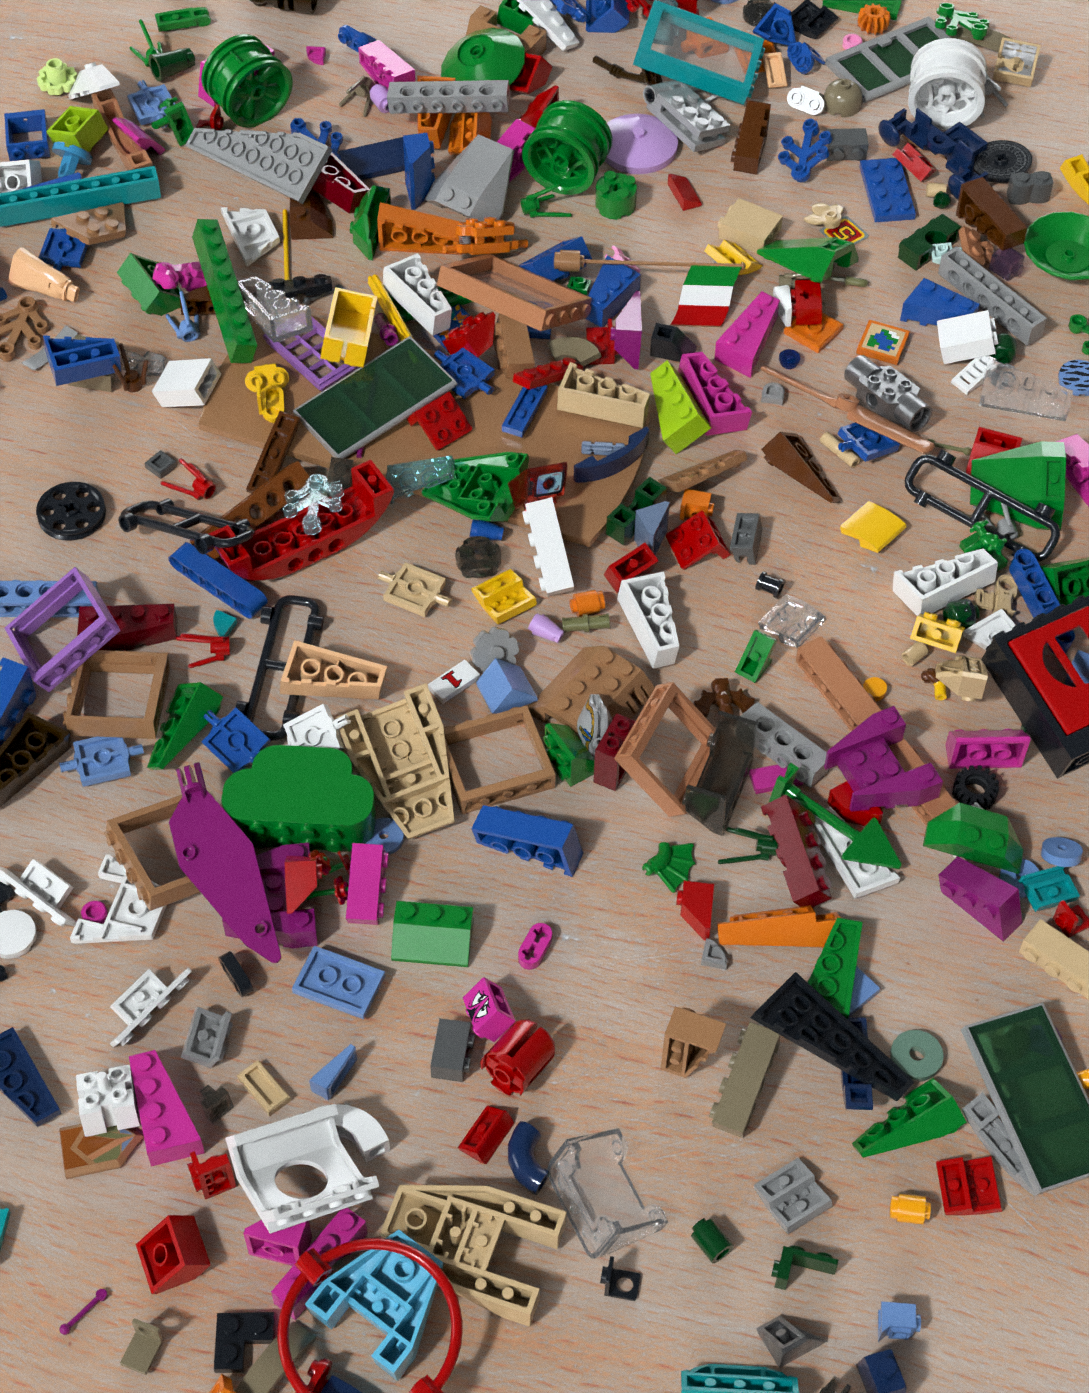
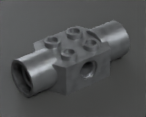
M864 355L855 357L848 364L844 378L857 388L856 398L859 399V405L896 424L904 425L911 432L921 430L928 423L932 415V408L919 398L920 388L892 366H877Z

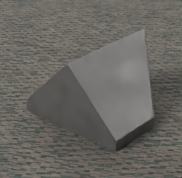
M781 1315L756 1328L779 1368L828 1342L790 1324Z

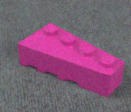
M761 291L716 341L714 360L751 378L761 351L764 349L766 340L770 336L778 318L780 300Z
M152 1050L129 1056L144 1141L151 1166L190 1157L189 1153L195 1151L196 1155L204 1154L202 1140L157 1052Z

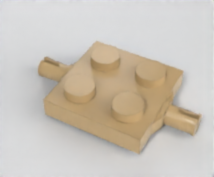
M405 562L394 575L382 570L378 574V580L389 583V587L383 594V600L425 617L435 603L450 607L452 603V598L441 595V591L446 585V578Z

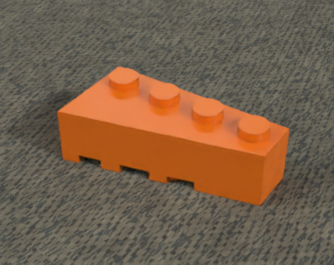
M380 202L377 219L380 251L444 254L442 251L443 245H453V242L459 241V235H456V228L460 221Z

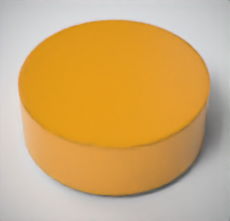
M871 677L865 680L863 688L874 697L875 701H880L885 697L887 685L882 679Z

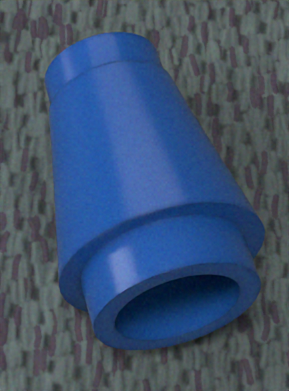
M473 519L469 537L475 538V540L501 541L504 527H499L488 521Z

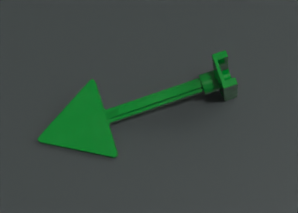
M790 763L785 776L779 775L769 802L787 795L851 839L853 842L844 851L841 859L894 869L901 868L900 860L875 817L859 832L803 794L802 790L793 784L799 770L796 765Z

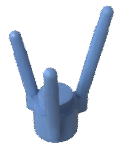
M180 291V300L185 320L181 321L178 328L169 314H166V318L176 332L178 339L182 338L185 342H191L201 335L199 315H194V322L190 320L184 293Z

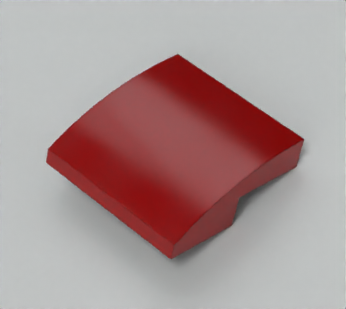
M991 1156L964 1161L963 1157L936 1161L945 1215L964 1216L1002 1212Z

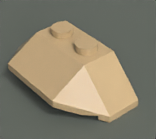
M964 655L956 656L955 660H946L935 666L936 678L956 695L961 696L962 700L975 702L976 699H982L988 674L986 665L981 660L982 658Z

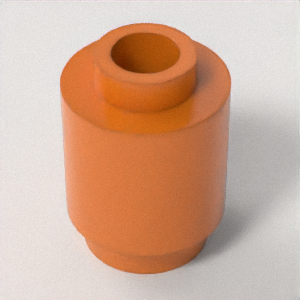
M590 590L573 594V599L569 600L571 612L576 613L577 617L583 616V614L599 613L600 610L605 609L602 591Z

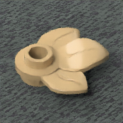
M816 203L812 205L813 213L804 217V221L813 225L824 224V227L833 229L840 225L843 208L838 204L829 206L826 203Z

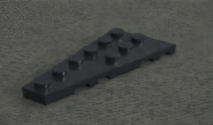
M797 972L750 1017L863 1083L872 1084V1088L895 1101H898L914 1083L903 1070Z

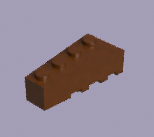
M983 177L961 184L956 211L958 218L964 217L966 224L977 227L978 233L981 235L986 234L987 239L1002 251L1024 244L1027 233L1026 224L1018 218L1015 212Z

